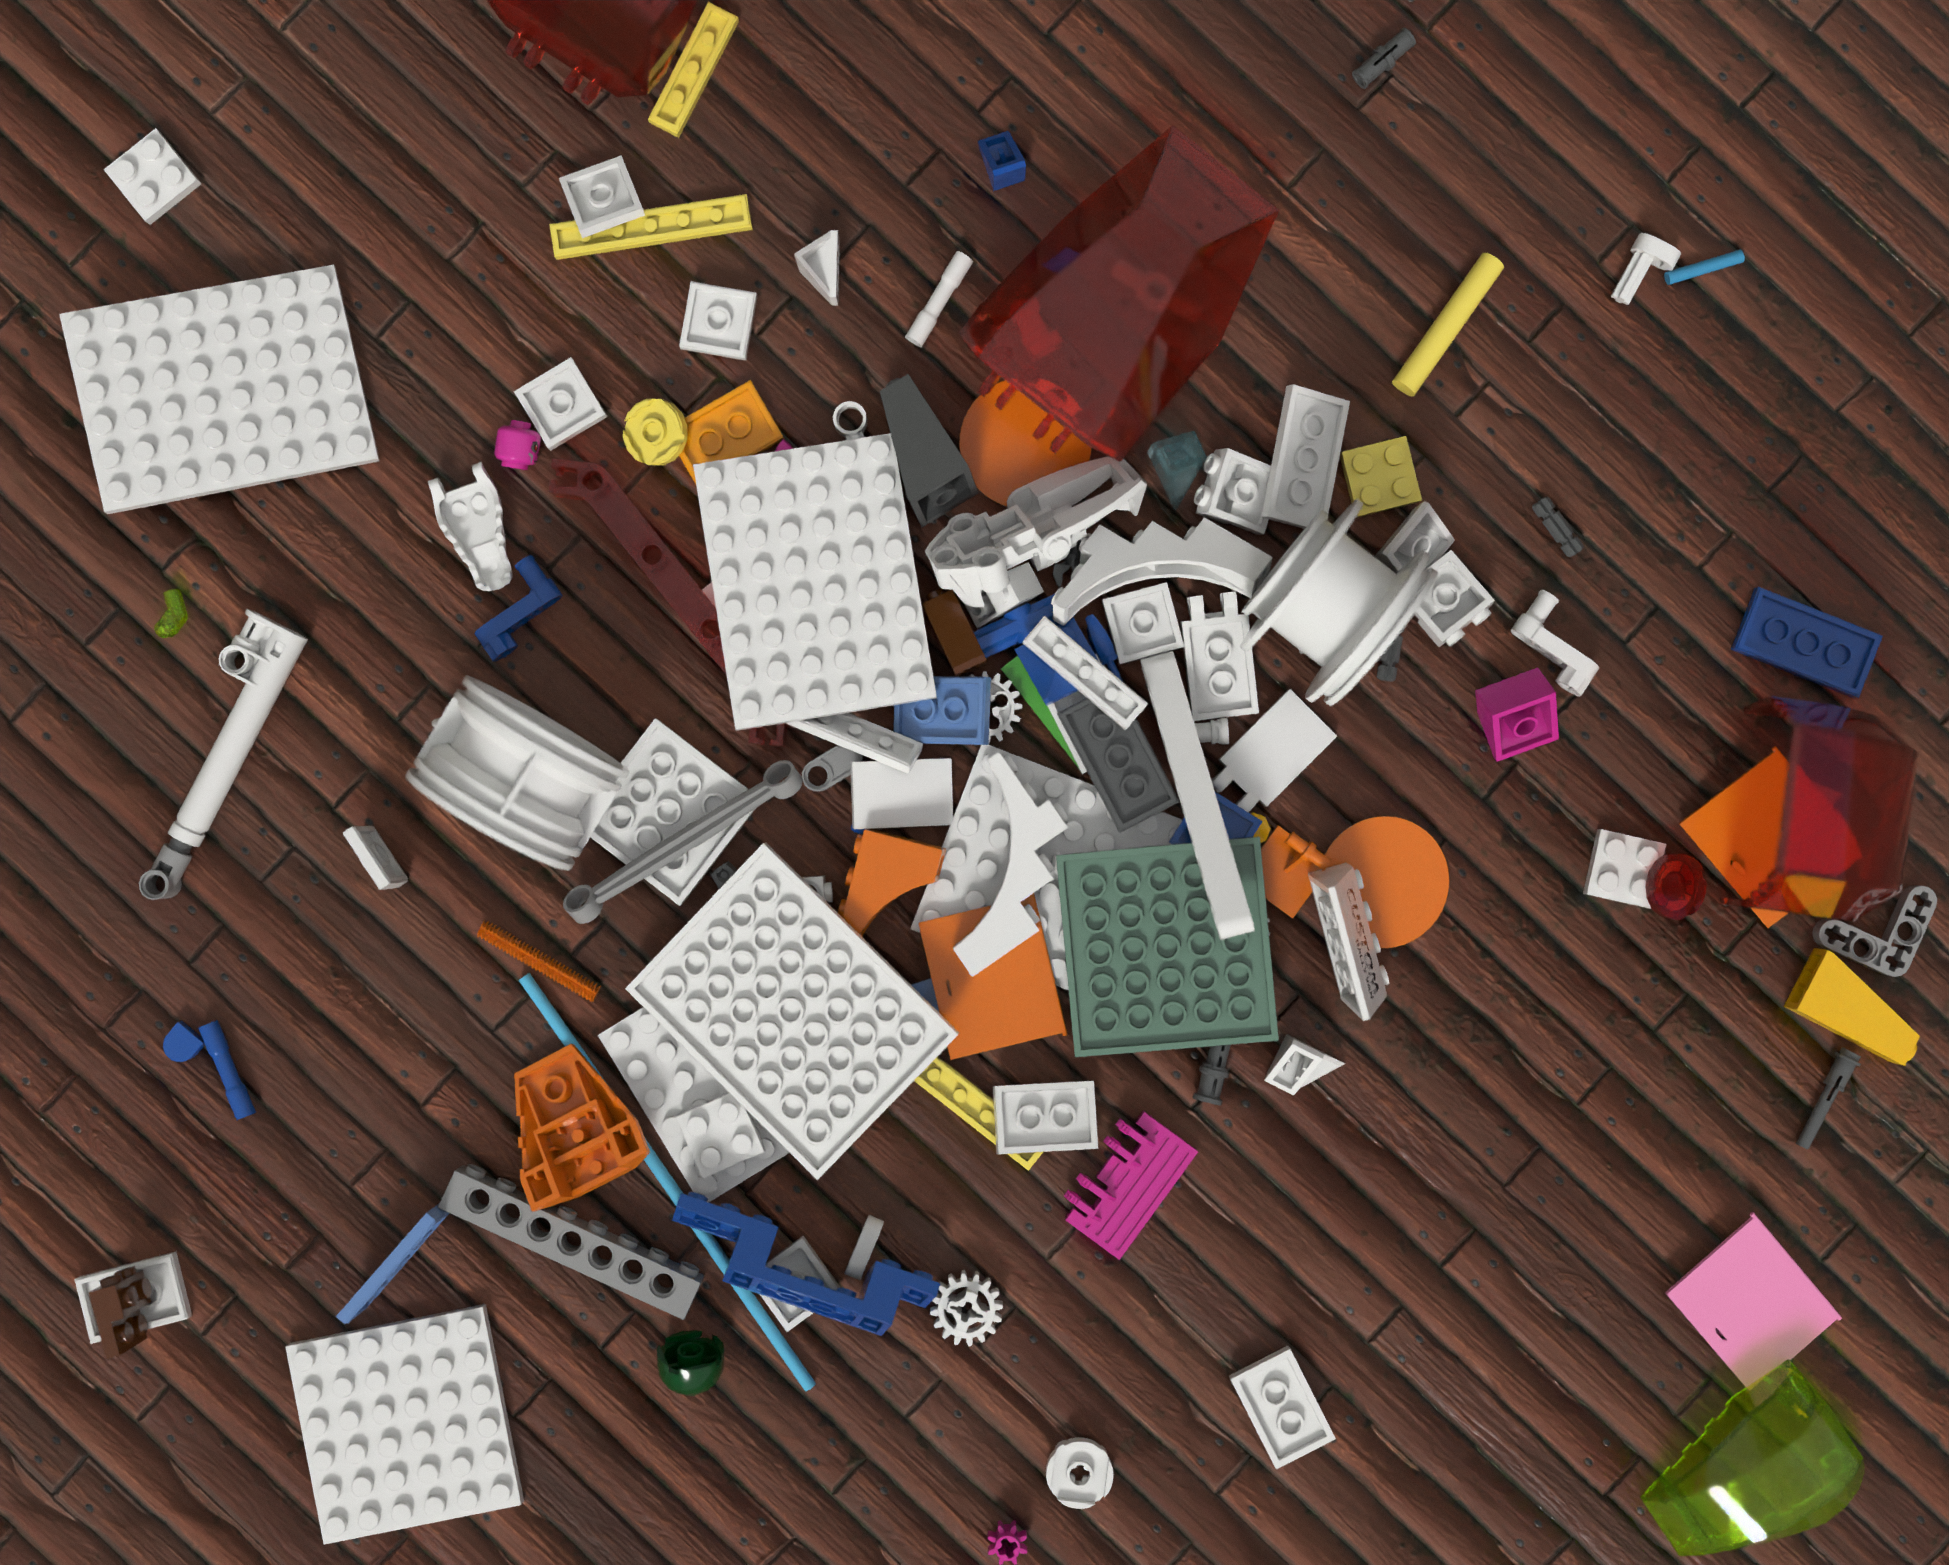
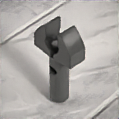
M1081 540L1077 541V545L1074 548H1070L1066 561L1061 564L1055 563L1052 575L1058 588L1061 587L1063 574L1069 568H1072L1073 573L1079 565L1081 552L1079 551V545Z

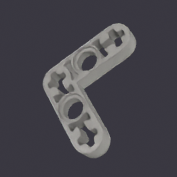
M1913 885L1905 888L1899 897L1881 939L1835 919H1822L1817 922L1812 932L1813 939L1820 947L1880 974L1892 977L1902 976L1909 969L1937 905L1936 894L1926 886ZM1914 895H1920V898L1924 900L1923 906H1917V903L1912 900ZM1905 912H1913L1912 915H1918L1919 918L1905 916ZM1907 921L1912 926L1913 932L1909 939L1902 940L1898 936L1897 930L1901 923ZM1826 928H1833L1835 934L1846 937L1844 942L1834 939L1828 940L1829 936L1824 934ZM1860 938L1865 939L1869 945V950L1863 957H1858L1853 949L1854 943ZM1893 942L1897 945L1905 946V949L1900 950L1898 947L1891 946ZM1887 956H1894L1893 959L1898 961L1896 967L1890 966L1886 962Z

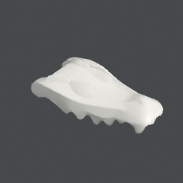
M482 462L472 465L477 481L446 492L439 478L431 479L427 482L432 493L435 515L440 529L453 544L455 551L463 562L468 565L476 587L483 591H494L508 585L513 578L506 552L503 509L500 496Z

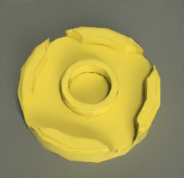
M645 399L636 403L627 413L623 440L627 451L635 460L647 465L664 466L674 461L683 452L687 442V423L683 413L675 404L664 399Z

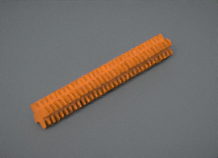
M485 920L483 921L478 930L477 937L484 938L489 944L492 943L496 948L503 949V952L506 951L507 954L513 955L517 960L520 959L524 964L531 965L532 969L535 968L536 971L539 970V973L546 974V977L553 978V981L556 980L557 983L560 982L564 987L567 986L572 992L575 991L576 994L579 993V996L586 997V1000L589 999L590 1002L595 1000L601 985L598 988L597 983L593 986L594 981L589 983L590 979L586 981L587 977L582 979L583 975L578 977L580 973L575 975L576 971L571 973L572 969L569 971V967L564 969L565 965L561 967V962L557 965L558 961L553 962L554 958L550 961V956L546 958L547 954L542 956L544 952L539 954L540 950L535 952L536 948L531 950L533 946L528 948L529 944L524 946L525 942L521 944L522 940L517 942L518 937L514 940V935L510 938L511 933L507 936V931L503 933L504 929L499 931L500 927L495 929L497 925L492 927L493 923L488 925L490 921L486 923Z

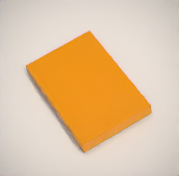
M749 380L685 417L687 423V442L679 456L696 484L693 464L760 454L781 442L784 437L752 381Z

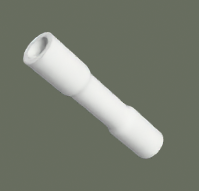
M956 251L926 306L919 312L905 335L908 341L918 347L924 345L947 301L971 267L973 260L960 251Z

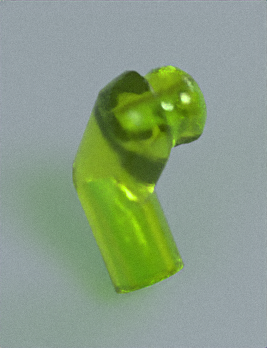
M172 589L163 593L168 610L154 627L155 633L161 638L175 636L188 620L187 610L180 589Z

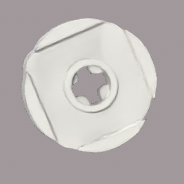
M1082 1437L1070 1438L1057 1443L1047 1460L1046 1479L1050 1490L1063 1505L1074 1509L1089 1508L1095 1505V1502L1099 1501L1103 1496L1105 1497L1112 1487L1114 1476L1112 1462L1102 1445ZM1077 1465H1083L1084 1470L1089 1471L1088 1475L1082 1476L1081 1481L1075 1480V1475L1070 1473Z

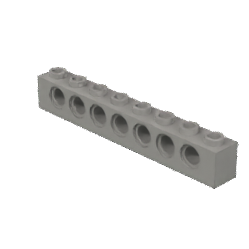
M473 1164L462 1165L454 1171L438 1208L682 1320L685 1319L705 1275L699 1273L700 1269L695 1265L684 1261L681 1264L668 1259L669 1255L666 1252L653 1247L648 1250L638 1245L639 1241L627 1234H620V1236L607 1231L608 1227L605 1224L596 1220L587 1222L578 1218L576 1211L565 1206H559V1208L551 1206L532 1212L525 1193L517 1190L515 1183L504 1178L495 1180L485 1175L486 1171L479 1166ZM477 1189H482L488 1193V1204H481L476 1199ZM508 1203L515 1204L519 1208V1218H512L507 1214L506 1205ZM543 1217L549 1221L551 1225L550 1232H543L538 1229L536 1225L537 1218ZM573 1231L578 1233L581 1237V1245H571L566 1237L567 1232ZM597 1246H607L612 1252V1259L604 1260L600 1258L597 1254ZM631 1259L639 1261L643 1267V1272L639 1274L632 1273L627 1267V1261ZM663 1273L668 1274L673 1279V1286L668 1288L661 1286L657 1276Z

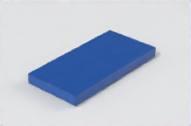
M1757 587L1754 588L1731 650L1849 697L1859 698L1883 636Z

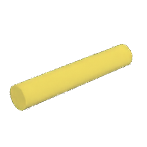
M1482 253L1393 379L1392 383L1398 390L1408 396H1415L1504 269L1503 263L1498 258L1489 253Z

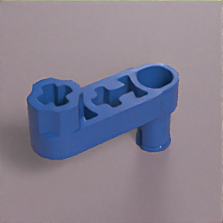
M533 555L523 558L514 566L531 589L529 594L482 625L474 633L493 662L505 658L518 647L511 633L541 614L563 596L552 578L548 579L534 560Z

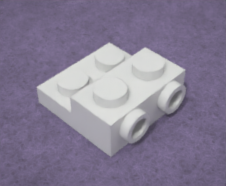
M1229 448L1216 449L1214 453L1207 457L1204 463V472L1208 474L1205 484L1197 489L1194 496V503L1198 505L1196 514L1222 524H1232L1257 535L1264 534L1269 519L1262 518L1261 515L1271 466Z
M1452 550L1427 568L1436 570L1438 576L1429 593L1414 613L1419 619L1417 623L1438 647H1441L1444 643L1451 647L1465 635L1462 629L1473 622L1477 626L1492 614L1489 608L1495 601Z

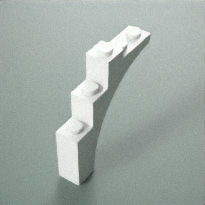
M1205 517L1197 527H1190L1184 539L1153 521L1144 531L1140 529L1131 543L1104 526L1099 525L1092 534L1087 533V536L1082 539L1079 545V551H1081L1080 564L1073 571L1071 581L1065 588L1060 587L1052 598L1053 620L1065 626L1081 608L1100 595L1125 584L1153 578L1180 577L1204 580L1228 587L1251 598L1269 574L1273 557Z
M1000 752L987 759V762L1000 784L1008 809L1010 827L1008 864L1002 885L990 909L973 931L953 947V950L972 977L1040 931L1036 926L1040 919L1030 904L1023 907L1020 902L1054 879L1050 872L1055 870L1044 853L1038 856L1035 850L1068 828L1065 821L1069 818L1060 804L1056 802L1052 805L1047 800L1037 807L1034 801L1038 797L1028 782L1023 785L1020 783L1015 775L1019 771L1018 767L1008 754L1002 757Z

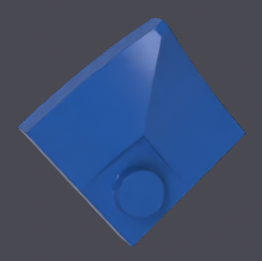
M1074 617L1065 626L1061 624L1056 625L1098 661ZM1024 644L1014 649L1046 706L1078 691Z

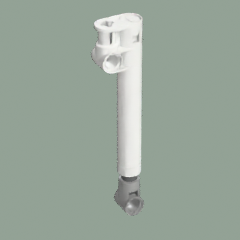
M247 609L245 611L248 619L239 635L234 636L231 644L225 647L219 655L221 669L246 684L176 816V821H173L168 831V834L172 836L169 844H163L151 869L140 878L139 890L148 899L172 898L181 890V878L193 857L190 854L193 846L200 847L206 836L205 832L209 830L308 641L306 637L253 610ZM239 653H243L245 657L244 665L237 669L234 662L235 657ZM159 876L165 881V888L162 892L156 887V880Z

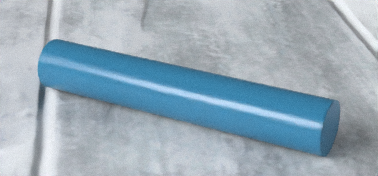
M1740 249L1665 272V282L1667 285H1671L1743 263L1745 260L1744 253Z

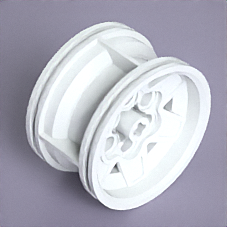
M465 676L462 684L467 689L465 691L457 689L446 710L414 760V764L418 769L410 768L405 775L407 780L436 804L488 836L542 863L562 870H571L575 864L572 857L580 856L584 846L622 786L617 780L618 777L627 778L630 773L629 769L594 744L534 708L487 683L470 676Z

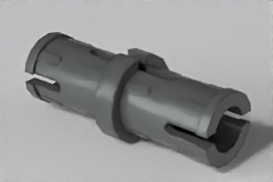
M1402 28L1385 45L1377 46L1372 51L1373 55L1352 71L1354 81L1361 88L1365 89L1384 71L1389 72L1394 68L1395 61L1415 46L1416 40L1408 29Z

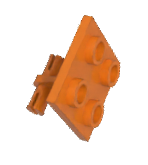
M1277 825L1261 847L1265 898L1293 919L1312 893L1308 873L1320 869L1324 871L1332 859H1329L1317 850V845L1314 842L1310 841L1308 843L1295 834L1294 831L1290 834Z

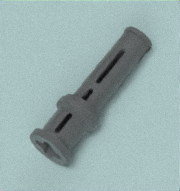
M1231 1045L1209 1047L1206 1063L1202 1062V1065L1199 1067V1071L1202 1073L1198 1090L1193 1093V1099L1222 1106L1223 1100L1220 1099L1224 1079L1229 1077L1228 1069L1225 1067Z

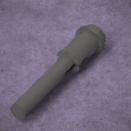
M1841 1047L1839 1053H1834L1837 1057L1825 1080H1823L1826 1086L1796 1141L1797 1145L1807 1150L1811 1146L1838 1092H1844V1088L1855 1067L1861 1066L1858 1063L1861 1056Z

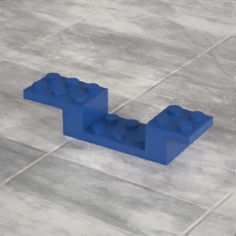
M689 1192L688 1195L680 1194L672 1221L735 1242L722 1280L723 1282L882 1336L892 1325L899 1300L926 1308L937 1296L940 1283L933 1281L931 1274L915 1270L913 1273L904 1271L899 1263L887 1259H882L881 1262L875 1261L866 1273L858 1298H856L857 1294L854 1291L846 1288L837 1287L835 1291L824 1287V1282L820 1279L805 1276L803 1280L792 1276V1271L783 1266L772 1265V1268L766 1267L779 1228L772 1225L773 1221L757 1214H754L753 1218L740 1214L741 1210L730 1204L721 1203V1206L707 1202V1197L699 1193Z

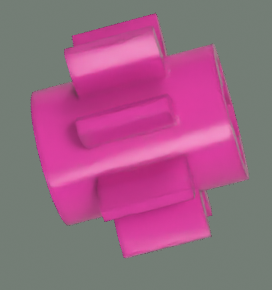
M999 1520L996 1532L988 1531V1540L994 1542L988 1546V1554L993 1555L996 1553L999 1557V1565H1002L1004 1561H1012L1016 1565L1019 1553L1027 1554V1546L1021 1543L1027 1539L1026 1530L1020 1532L1017 1530L1016 1520H1013L1011 1524L1004 1525ZM1007 1538L1009 1543H1013V1545L1007 1546L1002 1540Z

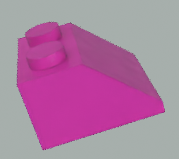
M1538 667L1475 690L1477 713L1496 762L1559 739L1556 692Z

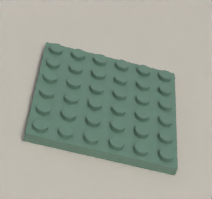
M1259 836L1229 839L1252 917L1254 931L1220 940L1192 842L1056 855L1075 1057L1279 1041Z

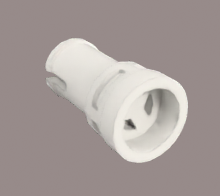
M1220 718L1217 721L1210 720V722L1195 723L1200 743L1229 744L1227 718Z

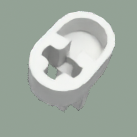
M1640 233L1630 250L1633 256L1611 297L1620 304L1629 305L1650 265L1666 271L1674 269L1681 256V252L1676 247L1650 234Z

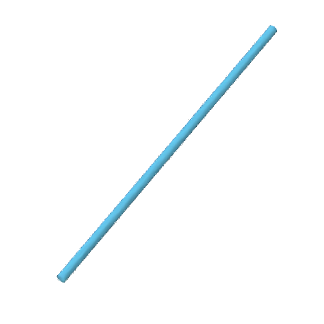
M528 973L522 977L519 982L565 1047L569 1044H574L601 1076L532 975ZM646 1140L650 1153L644 1161L676 1206L680 1194L683 1192ZM692 1228L719 1269L725 1274L730 1259L712 1234ZM731 1284L805 1392L813 1388L816 1382L754 1293Z

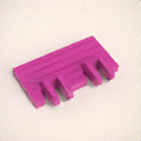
M1144 1110L1135 1121L1137 1125L1146 1131L1144 1135L1121 1118L1115 1124L1120 1131L1138 1142L1132 1152L1114 1137L1107 1135L1103 1141L1126 1159L1123 1161L1112 1153L1096 1174V1178L1107 1185L1105 1189L1083 1173L1077 1176L1076 1179L1081 1186L1098 1196L1095 1203L1090 1205L1080 1195L1069 1189L1064 1194L1067 1200L1086 1213L1084 1215L1075 1207H1072L1065 1220L1119 1260L1198 1153L1196 1148Z

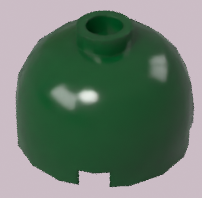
M697 1330L681 1331L665 1338V1345L657 1347L659 1377L668 1389L678 1394L695 1396L709 1390L717 1383L723 1372V1342L713 1334L712 1340L701 1338L702 1331Z

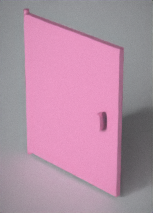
M1751 1212L1749 1214L1751 1217L1677 1281L1665 1294L1746 1389L1753 1394L1834 1321H1840L1842 1317L1756 1214Z

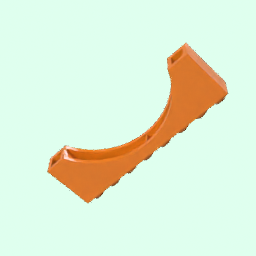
M864 829L863 835L858 834L855 841L853 853L858 854L855 867L850 866L845 886L850 888L847 900L842 899L840 902L838 914L863 937L876 916L897 897L911 889L939 881L947 848L874 829Z

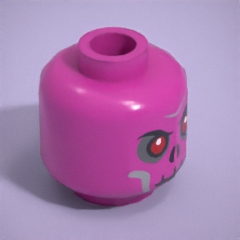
M511 420L510 426L498 428L494 454L497 459L502 461L501 466L528 470L529 465L537 463L541 436L537 431L530 430L531 423Z

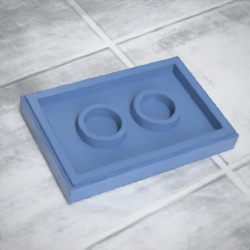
M933 676L937 698L894 705L893 731L923 744L989 745L991 677Z

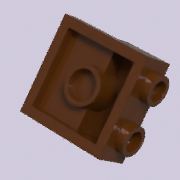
M135 1266L114 1272L113 1276L100 1280L101 1286L88 1292L106 1359L120 1356L147 1339L148 1324L140 1309L152 1302L150 1298L152 1288L149 1280L145 1278L143 1270L136 1271Z

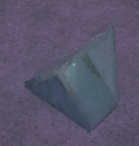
M1195 431L1156 441L1151 444L1147 452L1174 512H1176L1207 459Z

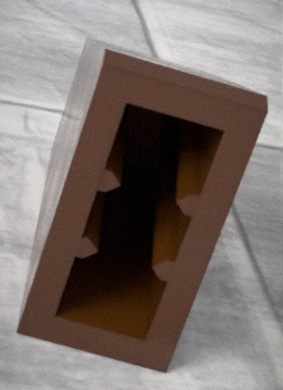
M940 588L926 595L927 601L922 603L923 609L955 677H961L985 666L987 662L986 657L953 590L945 592L944 589Z

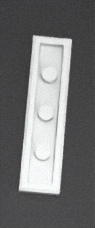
M1044 616L1023 640L1022 643L1124 730L1131 725L1148 705L1145 700L1047 617Z
M850 713L787 723L907 774L911 771L923 747L921 742Z

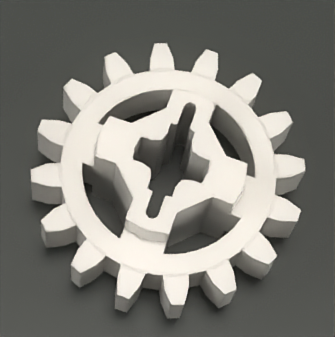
M965 1270L961 1271V1278L956 1279L952 1273L949 1274V1284L946 1285L939 1282L941 1294H937L932 1302L938 1305L930 1308V1315L939 1316L934 1321V1327H944L942 1332L944 1339L951 1334L954 1335L955 1345L960 1343L961 1338L966 1339L968 1346H972L973 1338L975 1337L982 1343L985 1342L984 1332L987 1331L991 1334L996 1332L992 1322L1002 1321V1315L995 1312L1003 1308V1301L994 1300L1000 1294L999 1289H989L991 1285L989 1277L983 1282L979 1281L978 1271H975L972 1278L967 1277ZM966 1287L964 1291L958 1294L952 1293L958 1288ZM979 1291L987 1298L989 1307L985 1303L980 1302L978 1298ZM966 1302L972 1303V1309H969L967 1314L962 1313V1307L965 1306ZM944 1309L948 1313L953 1314L956 1320L955 1325L948 1320ZM976 1322L981 1323L975 1328L968 1329V1326Z

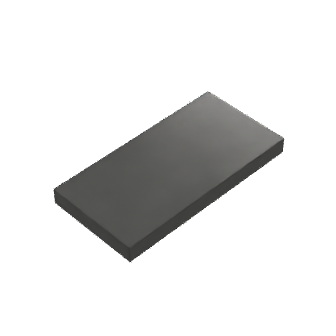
M1088 698L1057 713L1119 833L1180 802L1137 719L1124 730Z

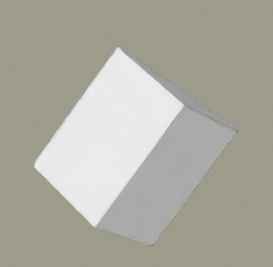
M1424 501L1411 511L1375 555V558L1397 573L1413 556L1424 550L1430 554L1424 568L1427 569L1443 556L1455 539L1431 505Z

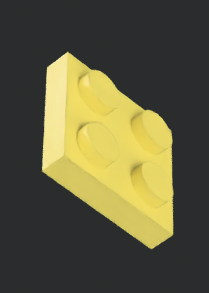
M1406 436L1340 453L1351 503L1356 499L1363 503L1355 518L1422 501Z

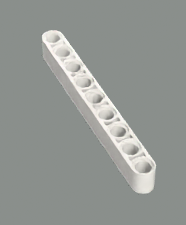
M1172 650L1140 659L1142 671L1219 938L1223 940L1253 932L1252 917L1174 652Z

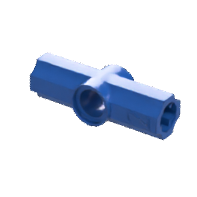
M1055 594L1032 605L1030 603L1022 605L1003 615L1004 618L973 632L985 657H991L1016 644L1017 646L1022 645L1023 640L1044 616L1055 625H1058L1059 623L1053 620V605L1051 604Z

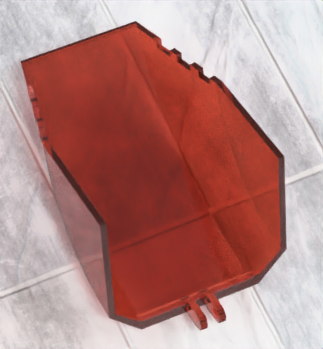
M1773 696L1745 706L1744 713L1786 718V721L1793 727L1776 866L1766 876V882H1761L1758 890L1751 892V897H1747L1745 900L1721 897L1720 904L1856 922L1901 893L1919 753L1880 717L1860 710Z

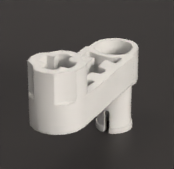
M1540 590L1526 614L1522 613L1510 631L1525 644L1563 668L1555 681L1564 690L1581 697L1600 667L1590 658L1544 628V621L1559 600L1551 593Z

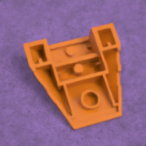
M569 1044L514 1073L516 1115L520 1116L521 1137H518V1148L522 1149L523 1169H519L520 1181L532 1212L579 1198L635 1169L650 1153L638 1120L574 1044Z

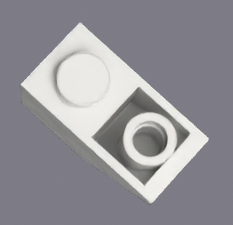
M1029 562L1008 570L1010 583L1002 591L987 593L980 590L985 607H968L965 605L977 629L1024 605L1044 592Z

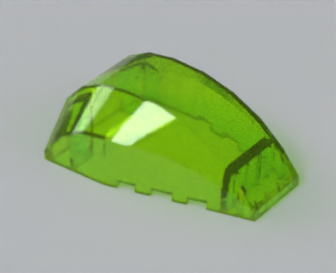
M1787 1359L1757 1381L1733 1395L1725 1404L1727 1408L1717 1419L1712 1418L1704 1427L1706 1431L1693 1445L1691 1443L1687 1445L1681 1452L1683 1456L1672 1468L1668 1466L1640 1499L1679 1556L1707 1555L1770 1542L1825 1524L1842 1511L1860 1489L1865 1473L1864 1461L1827 1402L1796 1366Z

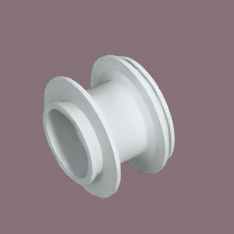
M1359 499L1352 502L1333 524L1326 520L1328 514L1321 510L1275 564L1242 610L1247 616L1253 613L1258 619L1242 641L1240 648L1245 652L1248 651L1271 627L1321 666L1306 691L1305 698L1310 702H1314L1320 696L1325 695L1324 702L1329 706L1336 704L1381 657L1421 605L1438 576V572L1433 568L1424 569L1430 557V554L1424 550L1418 552L1395 573L1344 534L1363 506Z

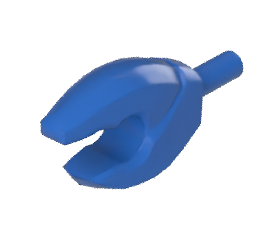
M1094 614L1088 615L1085 618L1087 624L1086 631L1094 654H1097L1102 665L1106 664L1109 671L1123 682L1114 662L1118 656L1110 637Z

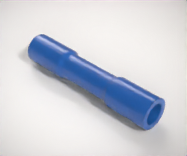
M216 1020L199 1027L198 1029L207 1051L213 1058L225 1087V1094L236 1121L256 1113L246 1086L242 1083L232 1060L229 1045L219 1021Z

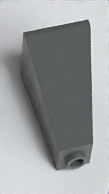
M909 374L902 378L891 380L880 391L906 495L921 527H924L978 494V490L969 466Z

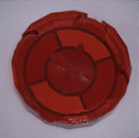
M1682 853L1665 854L1656 860L1649 870L1645 884L1646 898L1651 909L1659 916L1673 920H1682L1687 915L1692 916L1697 912L1703 903L1707 883L1706 879L1702 877L1701 871L1704 870L1701 864L1693 856Z

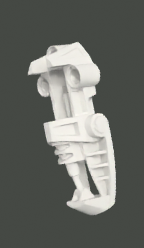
M1119 454L1080 463L1017 488L1008 497V509L991 517L986 512L977 516L971 513L955 515L948 521V525L930 542L925 553L930 559L938 585L942 589H952L968 607H985L980 590L987 593H996L1005 589L1010 583L1007 569L1030 559L1032 565L1039 571L1065 559L1070 552V548H1074L1078 540L1082 541L1087 536L1086 529L1116 509L1131 511L1134 516H1137L1147 483ZM1110 477L1112 478L1114 486L1110 490L1072 507L1100 487Z

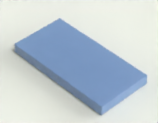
M439 1204L426 1212L336 1317L342 1323L348 1324L367 1309L449 1215V1212L438 1208Z

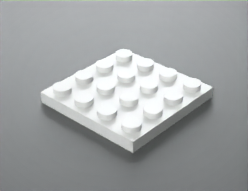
M655 718L621 762V764L629 769L630 773L627 778L618 777L617 780L622 786L590 837L627 865L681 829L747 791L748 788ZM754 810L699 846L687 851L683 856L646 877L645 880L681 906Z

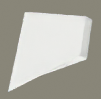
M831 230L794 253L799 272L831 305L838 306L840 238L838 230Z
M1286 1034L1264 1081L1295 1095L1301 1087L1346 1063Z

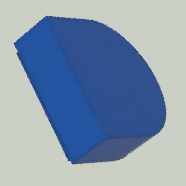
M183 1021L175 1024L163 1042L166 1056L175 1062H184L194 1058L205 1046L202 1037Z

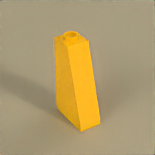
M1819 948L1813 949L1784 1007L1891 1063L1905 1066L1907 1061L1911 1060L1917 1051V1042L1920 1035L1833 952Z

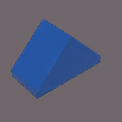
M1009 131L977 141L993 191L1025 181L1026 163Z

